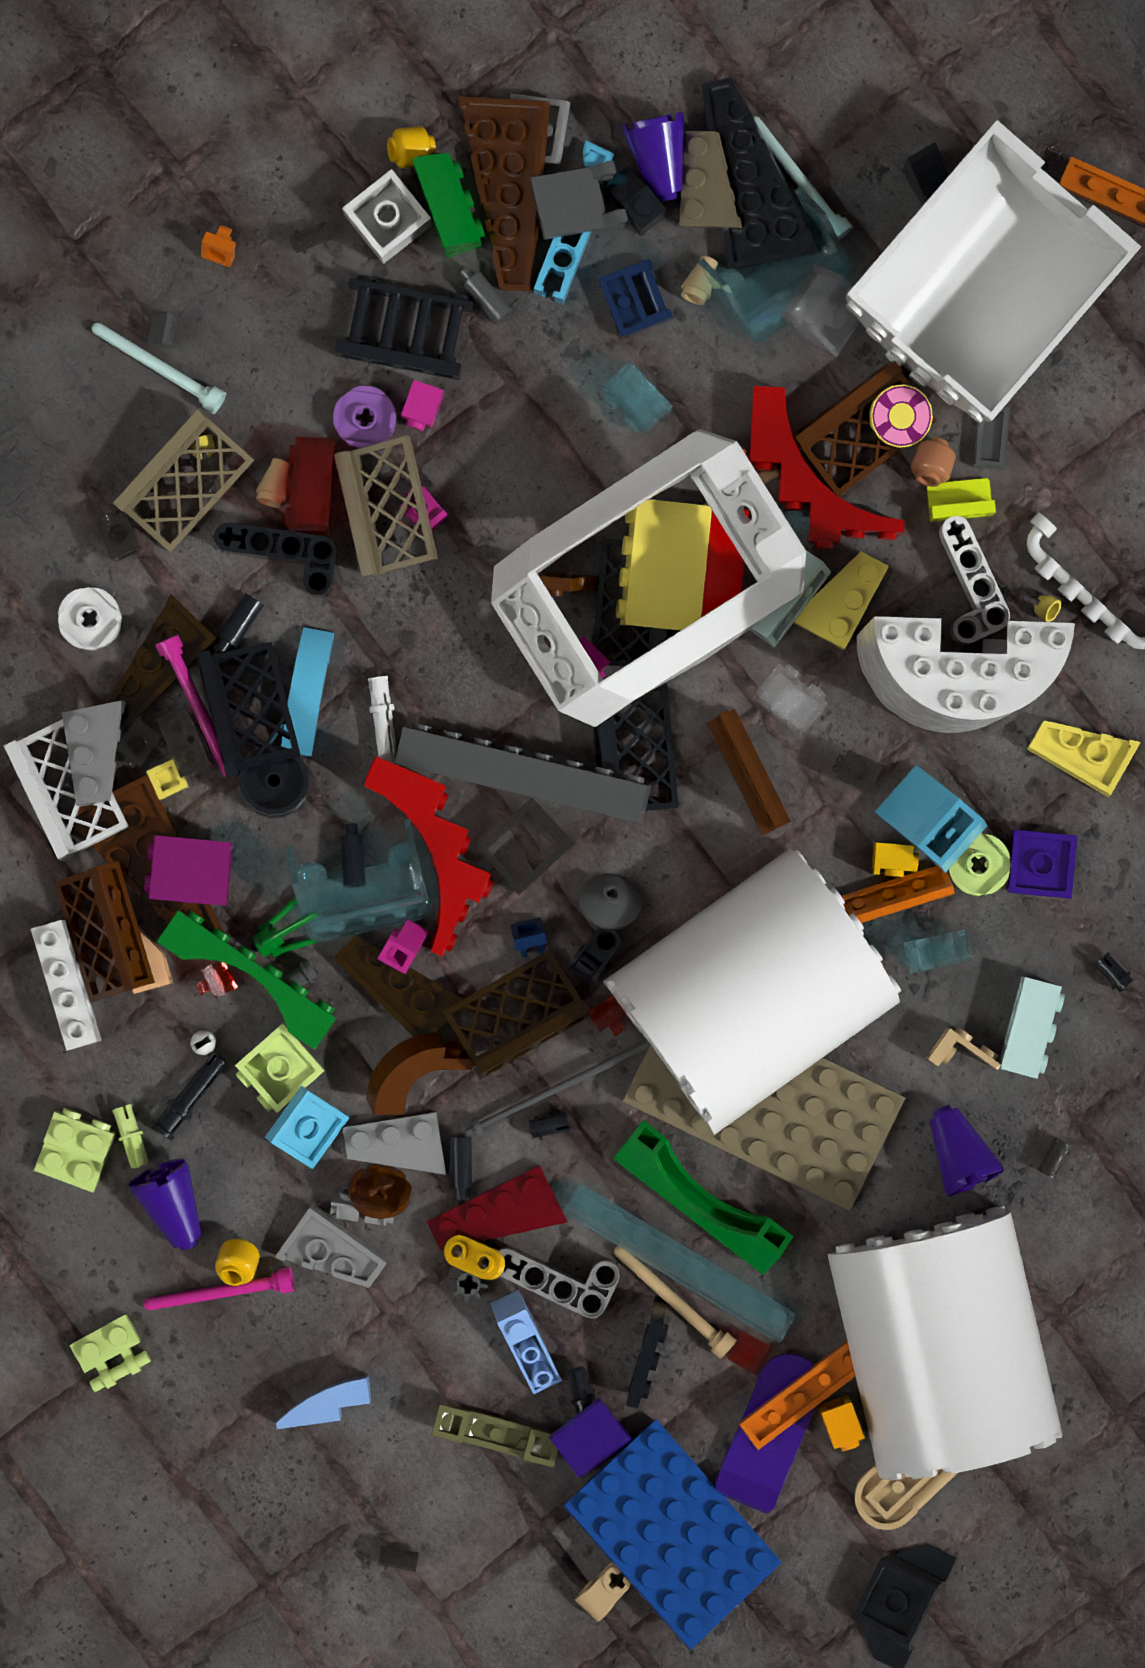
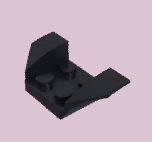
M927 1544L880 1558L853 1614V1617L862 1628L874 1659L892 1668L906 1667L915 1648L912 1646V1643L940 1585L946 1583L957 1560L956 1557Z

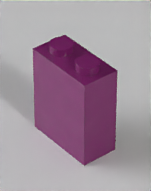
M155 835L154 842H149L147 859L152 861L151 873H146L144 891L149 892V899L228 906L234 843Z

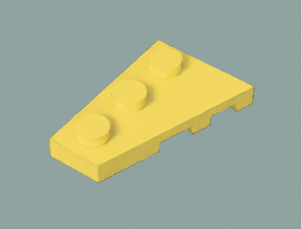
M861 551L809 601L794 621V624L845 650L889 566Z
M1044 720L1027 750L1109 797L1141 742L1122 740L1103 733L1096 734L1082 731L1080 728Z

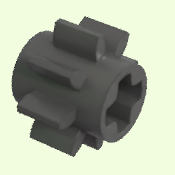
M456 1268L459 1274L458 1279H449V1283L457 1285V1289L452 1294L453 1297L462 1294L465 1296L464 1302L466 1304L469 1301V1297L473 1295L478 1300H481L482 1297L479 1289L488 1288L489 1284L481 1282V1278ZM467 1275L473 1276V1282L478 1283V1286H472L471 1291H466L465 1285L460 1284V1280H465Z

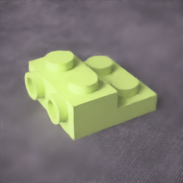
M284 1023L235 1065L239 1070L236 1076L247 1088L253 1085L260 1093L257 1099L268 1112L274 1109L276 1113L293 1099L301 1086L306 1088L325 1071L301 1042L288 1032Z
M63 1108L62 1112L55 1111L45 1135L44 1145L34 1171L93 1193L97 1187L116 1132L111 1131V1125L106 1122L93 1119L92 1123L81 1120L82 1114L74 1110Z

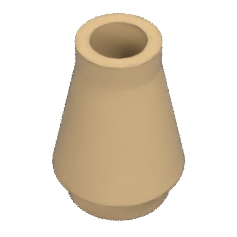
M708 256L700 257L694 269L681 285L683 289L681 296L685 300L696 305H704L705 301L710 299L718 262Z
M272 459L270 467L255 490L257 493L256 500L259 503L279 508L281 502L285 501L288 471L290 468L288 462L281 459Z

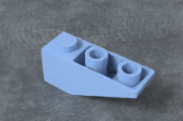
M517 1290L490 1303L497 1324L533 1394L561 1382L562 1379L520 1291Z

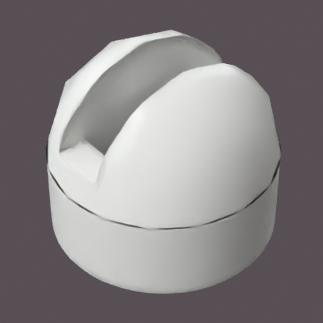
M208 1030L197 1031L190 1041L192 1050L199 1055L210 1054L214 1051L217 1043L214 1034ZM208 1036L211 1042L197 1049L195 1044Z

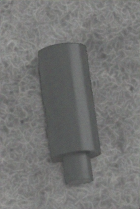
M467 266L459 273L465 280L463 285L465 290L495 325L512 312L509 305L481 272L475 274Z

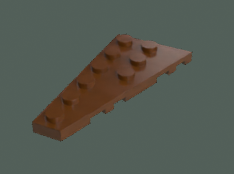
M458 96L459 105L463 110L465 119V133L469 137L472 151L471 161L480 202L484 206L486 215L485 225L491 238L492 257L499 289L533 292L539 217L530 178L544 175L550 102Z
M145 775L112 791L129 827L92 845V847L107 863L119 861L124 880L168 925L178 910L186 913L190 909L204 918L202 925L212 931L214 927H217L224 932L211 904L149 899V892L144 891L146 873H151L152 861L147 859L149 842H154L155 835L178 837L149 776ZM106 801V802L104 803L105 805H108V806L111 807L109 801ZM87 805L79 807L76 819L92 824L98 806ZM102 808L97 826L108 829L119 823L113 811ZM72 811L65 815L71 817ZM74 822L73 827L86 840L90 827ZM95 829L93 836L102 831Z

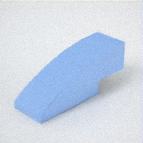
M368 1375L349 1378L310 1394L276 1422L277 1429L340 1421L342 1418L341 1407L370 1404L372 1399Z

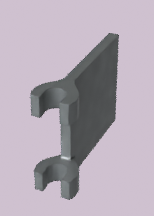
M614 161L603 162L592 167L530 178L544 240L601 229H619L625 226L624 223L628 222L626 210L619 209L606 213L599 182L613 179V175L616 174Z

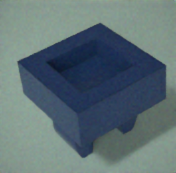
M541 917L510 925L516 951L520 950L524 958L528 957L527 948L538 946L540 954L544 953V944L547 943Z

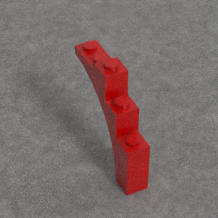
M753 386L749 461L752 465H755V470L774 471V466L780 467L778 504L785 505V510L801 511L803 506H809L807 543L814 544V549L832 550L833 545H839L841 533H846V538L865 539V534L878 535V540L895 541L896 536H902L905 520L882 517L859 509L835 495L815 476L802 458L792 436L786 412L785 387Z
M374 756L362 785L384 796L401 810L417 829L430 853L437 877L439 903L436 928L429 950L443 957L445 950L450 952L454 946L457 934H454L453 931L457 922L463 923L470 906L465 904L467 898L479 903L482 897L485 899L488 897L493 886V881L489 880L491 873L457 859L459 853L464 855L471 840V837L467 836L469 830L434 815L436 809L442 811L449 794L444 792L446 786Z

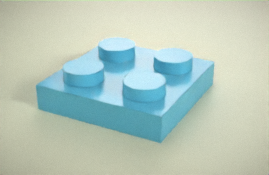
M301 1086L265 1138L313 1169L349 1117Z

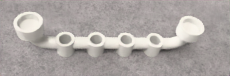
M1038 512L1030 521L1034 527L1027 538L1028 552L1038 563L1034 569L1047 581L1053 576L1062 584L1057 590L1069 601L1072 602L1076 597L1085 606L1081 609V612L1092 622L1095 623L1100 619L1107 625L1108 628L1104 633L1115 643L1119 644L1123 640L1135 649H1145V636L1139 637L1135 635L1121 620L1114 616L1098 599L1092 596L1075 578L1069 575L1053 558L1041 549L1039 544L1040 538L1043 535L1049 538L1057 528Z

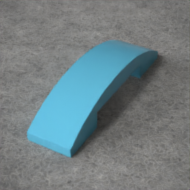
M303 627L296 657L288 707L300 755L312 757L325 677L335 633ZM282 736L281 746L288 749L292 748L290 740Z

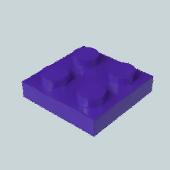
M1013 830L1007 893L1072 899L1077 836Z

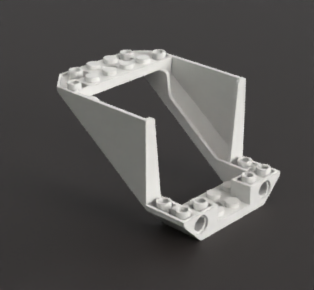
M699 429L539 532L496 564L493 573L491 604L558 711L596 727L637 698L703 662L802 594L806 550L738 442ZM690 475L757 580V583L604 680L539 578L538 573L572 548L656 494L677 484ZM744 506L748 507L751 511L752 520L745 515ZM544 636L549 639L551 648L546 645Z

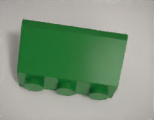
M449 152L413 158L414 171L446 259L482 247L480 238L484 237L485 233L480 219L473 220L469 208L475 206L469 189L462 190L459 179L464 176L458 159L452 161Z

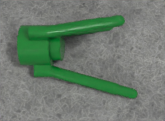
M302 893L285 905L268 922L259 926V932L252 935L258 951L264 958L270 954L275 958L284 952L319 942L318 937H313L280 946L285 943L283 936L314 919L317 916L316 912H311L281 930H278L276 926L271 928L304 898Z

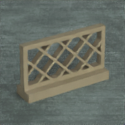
M199 407L117 497L113 504L121 511L127 513L171 553L255 459L215 424ZM207 426L218 435V448L200 449L199 435ZM196 440V449H188ZM222 440L230 447L222 448ZM219 452L220 470L201 471L200 453ZM223 452H237L245 461L236 470H224ZM196 453L197 471L179 472V457L182 454ZM175 464V472H167ZM224 474H232L224 483ZM198 475L199 493L180 494L179 476ZM202 475H220L221 488L216 493H203ZM175 476L176 494L158 495L157 482L161 477ZM154 486V495L145 496ZM203 497H212L203 506ZM181 498H199L200 511L195 516H182ZM159 499H177L178 516L160 517ZM141 500H154L155 517L142 518L133 508ZM191 520L183 529L182 521ZM178 521L179 534L171 543L161 535L160 522ZM148 522H156V529Z
M406 435L353 451H343L334 454L362 577H377L385 575L387 572L438 559L411 437ZM403 445L405 458L399 467L387 458L393 447ZM384 450L382 455L378 451ZM372 454L379 459L371 474L363 470L360 456ZM384 463L397 470L389 486L377 479ZM402 474L411 479L412 489L407 497L394 490ZM374 482L386 490L378 505L370 500L368 493ZM391 494L404 501L396 516L383 509ZM409 505L417 509L419 519L414 528L401 520ZM381 513L393 520L386 535L381 534L376 529L375 522ZM398 525L411 532L403 547L391 540ZM416 536L425 541L426 555L417 557L408 551ZM387 544L400 551L395 562L389 565L384 564L382 555ZM405 555L411 558L403 561Z

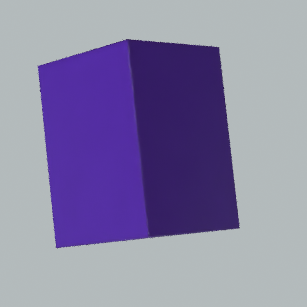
M600 1398L549 1436L575 1474L581 1478L588 1476L633 1440L632 1436Z

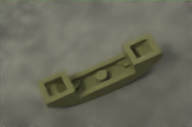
M439 1404L431 1432L432 1436L458 1443L473 1444L518 1456L523 1460L552 1468L558 1453V1449L549 1438L553 1434L551 1432L490 1414L445 1404Z

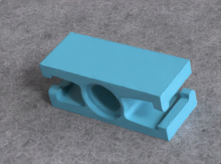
M591 231L579 233L582 235L576 247L561 243L563 236L553 238L534 286V294L545 298L547 292L544 291V284L549 274L553 273L556 276L564 277L560 292L554 291L552 297H555V302L564 304ZM560 253H565L571 257L572 261L567 267H559L554 263V258Z

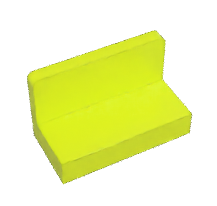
M988 478L945 482L937 487L927 486L930 522L945 521L949 517L961 516L964 519L993 516L996 513L995 500L991 498L990 480Z

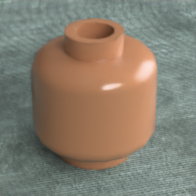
M941 438L923 441L916 448L911 463V471L919 483L929 487H937L939 484L949 480L956 460V454L949 447V443Z

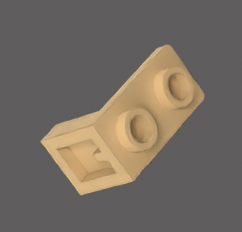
M958 1026L954 1031L951 1028H946L926 1056V1059L935 1066H939L941 1062L947 1064L957 1050L953 1047L957 1042L995 1070L1001 1067V1064L995 1061L998 1057L995 1052L984 1045L980 1049L970 1043L973 1037Z

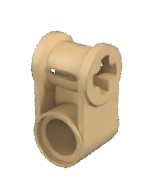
M612 1562L595 1579L591 1580L574 1599L597 1622L607 1615L631 1585L624 1576L623 1583L620 1581L611 1582V1573L613 1572L616 1575L620 1573Z

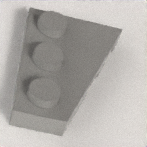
M121 700L62 713L77 806L82 807L111 801L116 768L115 754L117 742H120L121 730L119 728L121 715L125 709V701Z
M437 1112L343 1127L347 1159L447 1174Z
M312 1205L274 1257L282 1261L288 1260L300 1264L301 1267L307 1269H316L329 1273L333 1277L367 1288L372 1285L389 1261Z

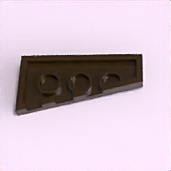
M172 594L169 596L162 612L156 618L149 634L139 647L132 663L123 674L107 702L125 701L121 722L127 728H130L178 679L170 661H166L164 655L160 656L155 644L178 634L183 644L181 656L188 669L198 659L197 653L206 651L217 639Z
M357 935L333 957L413 1037L426 1033H437L447 1023L442 1015V1011L463 1000L462 997L411 967L404 974L380 961L378 957L382 950Z

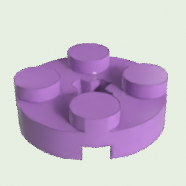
M358 386L351 389V391L347 392L337 401L334 408L333 421L340 438L349 446L360 449L388 441L395 430L397 415L391 400L380 389L372 386ZM363 410H369V415L374 417L373 422H368L367 426H361V421L356 420L357 414H363Z

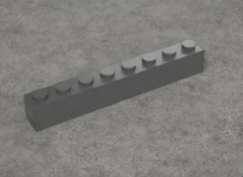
M413 723L412 728L403 727L394 764L628 821L643 823L651 786L644 785V778L626 774L625 780L613 777V770L595 766L594 772L582 770L583 763L565 759L564 765L553 763V756L534 752L532 758L521 755V748L504 745L503 750L491 748L492 741L475 737L473 743L461 741L462 734L444 730L442 736L431 733L432 727Z

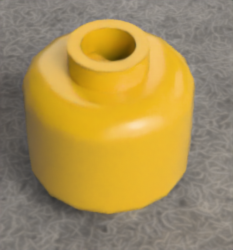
M423 126L395 129L392 137H389L387 141L390 161L395 162L401 169L413 168V158L435 154L436 151L433 135H428Z
M236 1238L225 1241L220 1247L215 1263L217 1275L224 1283L231 1286L249 1283L254 1278L259 1263V1251L246 1239Z

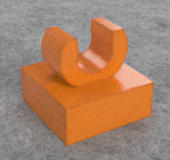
M220 225L216 235L206 232L202 240L201 257L230 268L235 258L236 242L231 241L232 237H230L232 229Z

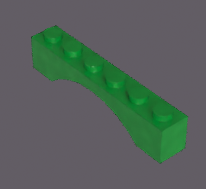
M190 909L186 913L182 910L177 911L157 942L182 960H216L235 966L248 973L262 984L276 1001L284 1017L288 1032L312 1049H317L338 1018L332 1014L335 1010L334 1007L320 998L316 1003L306 995L309 990L293 980L291 985L280 978L283 974L280 970L268 962L265 966L256 962L254 959L257 955L245 946L240 945L237 949L228 943L230 936L217 927H214L212 931L202 925L204 918Z
M644 1120L635 1128L613 1157L620 1165L762 1275L781 1257L794 1237L769 1217L754 1215L736 1209L707 1192L682 1167L672 1150L669 1140Z

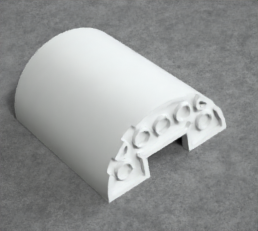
M998 120L846 295V308L858 318L866 328L867 334L888 351L885 356L890 361H896L899 367L903 365L911 372L909 377L918 386L923 388L927 385L947 404L955 405L978 423L982 421L990 422L997 416L1141 248L1136 241L1095 205H1092L1089 209L1085 208L1043 171L1041 167L1045 161Z
M874 617L856 636L857 652L862 672L881 703L890 711L908 723L926 730L944 733L966 732L996 722L1039 697L1053 683L1066 662L1071 649L1075 623L1007 621V640L982 639V653L940 652L941 619Z
M791 849L785 851L604 980L605 985L639 1032H642L676 1079L680 1089L714 1135L900 1002L898 993L901 992V989L893 977L888 976L881 963L883 959L873 945L869 946L863 937L864 933L862 930L864 927L854 913L848 916L843 906L845 901L835 888L829 890L826 887V882L816 868L813 870L810 868L797 849L795 851Z
M1005 1206L986 1209L987 1215L984 1216L983 1214L975 1215V1213L957 1216L956 1223L945 1222L934 1225L935 1231L932 1232L930 1230L923 1231L922 1229L912 1230L903 1233L904 1239L896 1241L892 1240V1237H884V1235L866 1239L867 1245L855 1247L854 1243H847L836 1246V1252L827 1254L876 1467L881 1479L899 1480L902 1479L901 1474L903 1473L905 1477L920 1479L938 1475V1469H942L943 1472L959 1473L1031 1454V1446H1034L1035 1449L1046 1448L1056 1443L1057 1438H1062L1063 1436L1011 1211L1005 1210Z

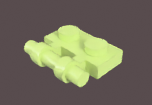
M127 1314L69 1345L84 1373L95 1367L98 1370L100 1376L89 1381L94 1392L104 1387L107 1389L113 1387L120 1378L129 1373L134 1375L140 1372L142 1366L151 1362L146 1351L136 1356L134 1355L131 1347L140 1343L141 1339ZM121 1353L125 1362L110 1370L106 1361Z

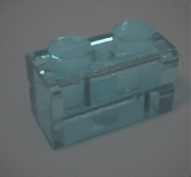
M631 361L625 364L602 386V390L606 393L602 396L604 401L614 411L618 407L627 416L624 422L634 433L641 431L644 435L648 434L673 410V406Z

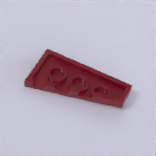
M539 1165L428 1220L427 1224L439 1249L444 1250L447 1241L457 1235L470 1237L481 1242L563 1224L568 1221Z

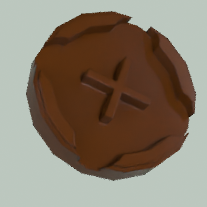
M375 1164L370 1165V1169L363 1170L361 1168L350 1178L348 1198L351 1205L359 1213L367 1217L377 1219L391 1218L404 1212L410 1204L412 1187L402 1171L392 1166Z

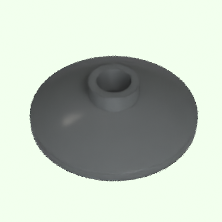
M606 874L596 876L584 884L579 894V907L584 917L593 925L603 929L617 930L625 928L637 919L641 911L642 901L637 888L630 881L617 875ZM607 895H612L616 898H610Z

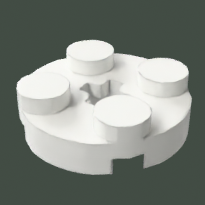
M87 587L76 589L64 598L59 607L58 622L60 632L70 644L79 649L95 651L104 648L117 637L120 631L122 614L119 605L109 593L100 588ZM85 611L88 613L96 611L98 615L95 619L98 622L95 626L89 624L85 627L82 624L85 620L82 614Z

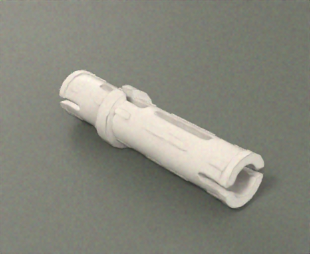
M388 676L368 678L372 704L369 707V711L373 713L378 756L394 764L397 747L392 716L394 704H391Z

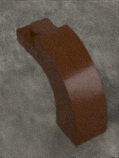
M438 1033L414 1036L396 1045L379 1061L371 1075L366 1100L374 1115H404L408 1092L415 1081L421 1076L436 1070H472L473 1064L460 1042L450 1041L447 1044H443Z

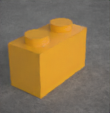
M848 1395L817 1405L834 1449L841 1448V1451H847L859 1446V1440L865 1439Z

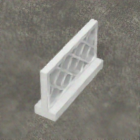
M62 719L19 741L14 740L4 745V748L57 858L64 862L74 857V854L128 828L129 825L113 792L111 794V801H109L111 807L105 805V802L92 804L98 806L92 824L76 819L80 807L76 803L71 817L59 813L56 806L61 794L75 799V794L62 790L68 773L71 774L69 756L65 768L49 763L55 745L67 749L66 744L56 741L60 729L64 728ZM53 733L51 739L45 738L46 736ZM38 740L50 743L44 761L32 757L27 746ZM35 762L42 764L40 772ZM47 766L63 771L57 788L46 785L43 780ZM49 790L56 792L54 799H52ZM102 808L113 811L119 823L108 829L97 826ZM62 818L69 820L67 828ZM74 822L90 827L86 840L74 845L70 836ZM95 829L102 831L93 836Z

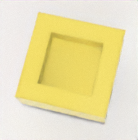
M176 758L146 771L159 800H163L189 787Z

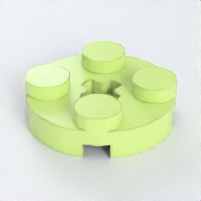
M981 833L948 870L949 877L952 883L966 894L974 896L992 894L999 890L1009 877V852L998 838ZM974 856L977 859L984 857L987 860L984 863L985 872L982 873L980 870L972 871L973 863L971 859Z

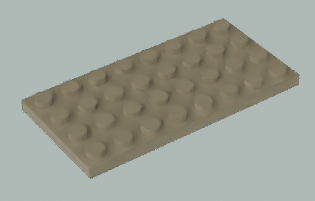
M650 1044L622 1101L850 1211L902 1107L905 1096L823 1057L714 1135Z

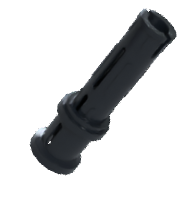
M212 1052L176 1099L168 1100V1107L156 1121L152 1120L150 1125L172 1141L175 1138L173 1134L185 1120H189L192 1117L191 1110L195 1104L202 1098L228 1064Z

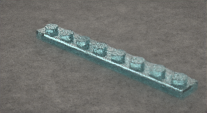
M581 1183L577 1186L563 1210V1213L777 1343L783 1340L796 1316L794 1312Z

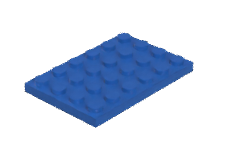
M657 1419L646 1426L562 1505L688 1650H692L782 1563L730 1502L715 1490V1485Z

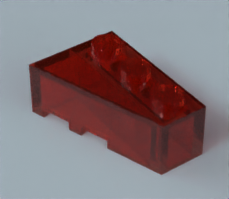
M296 437V445H290L289 463L294 464L293 476H288L287 495H291L290 507H286L285 526H287L289 531L330 537L335 469L334 454H336L335 439Z

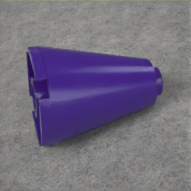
M683 112L675 114L676 120H672L671 114L636 121L632 123L633 129L629 128V123L621 125L622 132L646 185L655 196H658L660 202L677 198L676 192L682 191Z
M946 1105L933 1112L934 1118L930 1120V1126L942 1183L947 1196L952 1197L974 1189L975 1185L981 1182L986 1183L1004 1172L1001 1162L959 1108L952 1109L950 1105Z
M179 1158L158 1164L160 1169L150 1172L149 1169L134 1177L128 1185L131 1189L130 1192L173 1248L180 1247L183 1251L197 1245V1239L202 1233L189 1165L184 1158Z

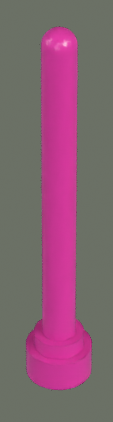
M176 634L160 641L155 646L160 656L164 655L165 660L170 661L218 766L226 777L213 723L182 659L181 654L183 651L181 647L183 644L179 635Z
M291 1267L279 1268L277 1272L271 1273L270 1277L253 1279L249 1283L239 1286L225 1284L147 1298L143 1302V1307L150 1311L274 1289V1292L280 1291L281 1294L294 1292L293 1274Z

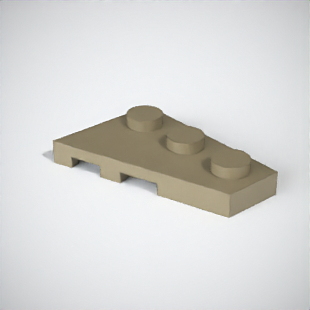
M685 131L679 226L742 228L740 218L737 217L734 205L735 196L730 188L726 172L728 168L718 132Z

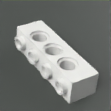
M59 920L32 928L31 932L66 1051L102 1041L66 920Z

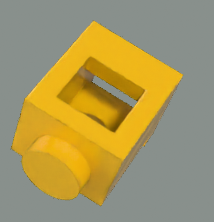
M876 842L873 846L871 875H880V869H885V876L904 877V871L917 872L919 853H914V846Z

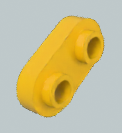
M457 1235L450 1238L445 1245L444 1256L447 1262L478 1278L494 1280L504 1271L505 1259L502 1253L477 1240ZM458 1246H461L462 1253L457 1257L455 1250ZM487 1257L489 1265L484 1269L482 1261Z

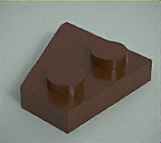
M542 571L539 574V578L551 596H563L564 591L598 589L599 576Z

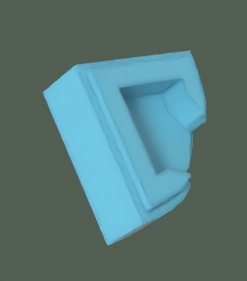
M587 140L585 141L583 147V163L585 168L612 161L614 153Z

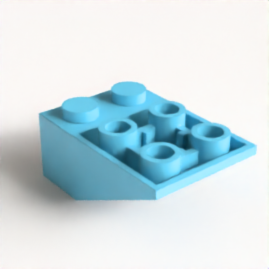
M917 765L875 811L877 815L945 873L987 827L982 817Z

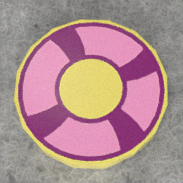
M905 384L889 386L881 391L872 401L869 411L870 426L876 436L886 445L897 448L912 446L921 441L930 430L933 419L932 407L926 395L917 388Z

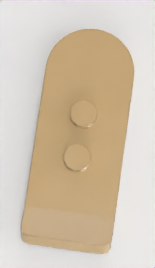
M875 1462L859 1478L856 1484L854 1500L857 1511L866 1523L877 1529L892 1530L899 1528L918 1513V1510L958 1473L943 1472L942 1469H938V1475L934 1477L912 1479V1477H905L903 1473L901 1474L902 1479L885 1480L879 1478Z

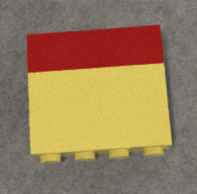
M649 499L625 514V522L630 525L629 535L624 536L622 544V554L626 555L625 568H621L619 574V586L623 587L622 599L617 601L616 618H620V625L681 631L741 593L744 560L710 506ZM744 510L745 515L749 518V510Z

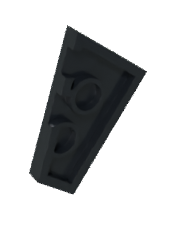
M655 1296L650 1324L646 1326L641 1347L642 1352L638 1355L627 1395L626 1406L636 1409L639 1407L641 1398H648L652 1381L647 1380L650 1370L656 1371L660 1353L655 1352L658 1342L664 1343L669 1327L668 1324H664L667 1302L661 1297Z

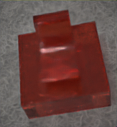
M220 961L202 969L201 971L205 979L195 984L200 995L212 991L215 998L238 988L226 963Z
M613 995L590 1011L589 1016L600 1032L609 1027L616 1037L625 1031L619 1019L626 1015V1013Z
M741 1330L727 1359L755 1374L770 1345Z

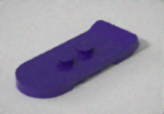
M784 1353L771 1358L763 1366L742 1419L814 1366L813 1363L804 1356L795 1353ZM815 1408L759 1450L755 1448L741 1427L738 1426L716 1478L715 1490L723 1496L763 1513H770L775 1508L780 1491Z

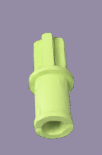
M129 1104L112 1110L121 1135L118 1139L123 1141L131 1168L145 1166L149 1160L141 1138L143 1131L138 1129L132 1105Z

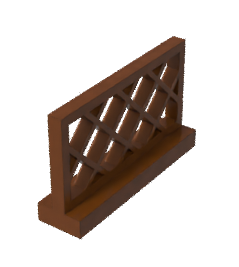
M888 361L792 435L797 447L802 450L830 490L838 497L903 448L881 446V440L877 436L875 445L859 442L861 424L870 425V421L862 420L864 406L869 402L872 403L881 391L897 381L901 385L911 386L902 374V369L896 361ZM858 412L857 419H850L852 415ZM934 416L932 419L931 426L937 422ZM844 421L856 423L854 442L837 439L838 427ZM831 431H833L832 439L824 438ZM818 441L831 442L829 461L817 459L809 448ZM836 443L853 445L850 464L834 462ZM858 446L875 448L873 462L869 465L855 464ZM880 449L887 450L886 452H884L882 455L879 456V450H880ZM820 463L828 464L827 472ZM833 465L850 467L848 481L839 488L831 478ZM855 468L862 469L860 472L854 475Z
M734 709L730 712L726 710L720 713L717 718L707 722L706 724L762 836L791 822L736 710Z
M119 861L96 866L54 882L90 1003L155 983ZM90 879L92 882L94 892L88 889ZM69 884L78 890L75 901L70 897L67 887ZM85 897L93 902L90 912L82 907ZM99 909L104 923L97 919ZM79 915L87 921L84 931L80 929L77 921ZM94 927L102 932L99 943L91 937ZM108 940L110 942L112 953L106 949ZM88 945L96 951L93 961L88 958ZM103 957L111 963L108 973L100 967ZM117 970L121 979V983L115 979ZM97 976L105 981L101 993H99L96 984Z

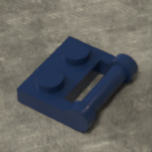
M651 259L598 278L620 338L673 319L671 310L666 308L652 273L654 267ZM640 275L655 314L646 316L632 277Z

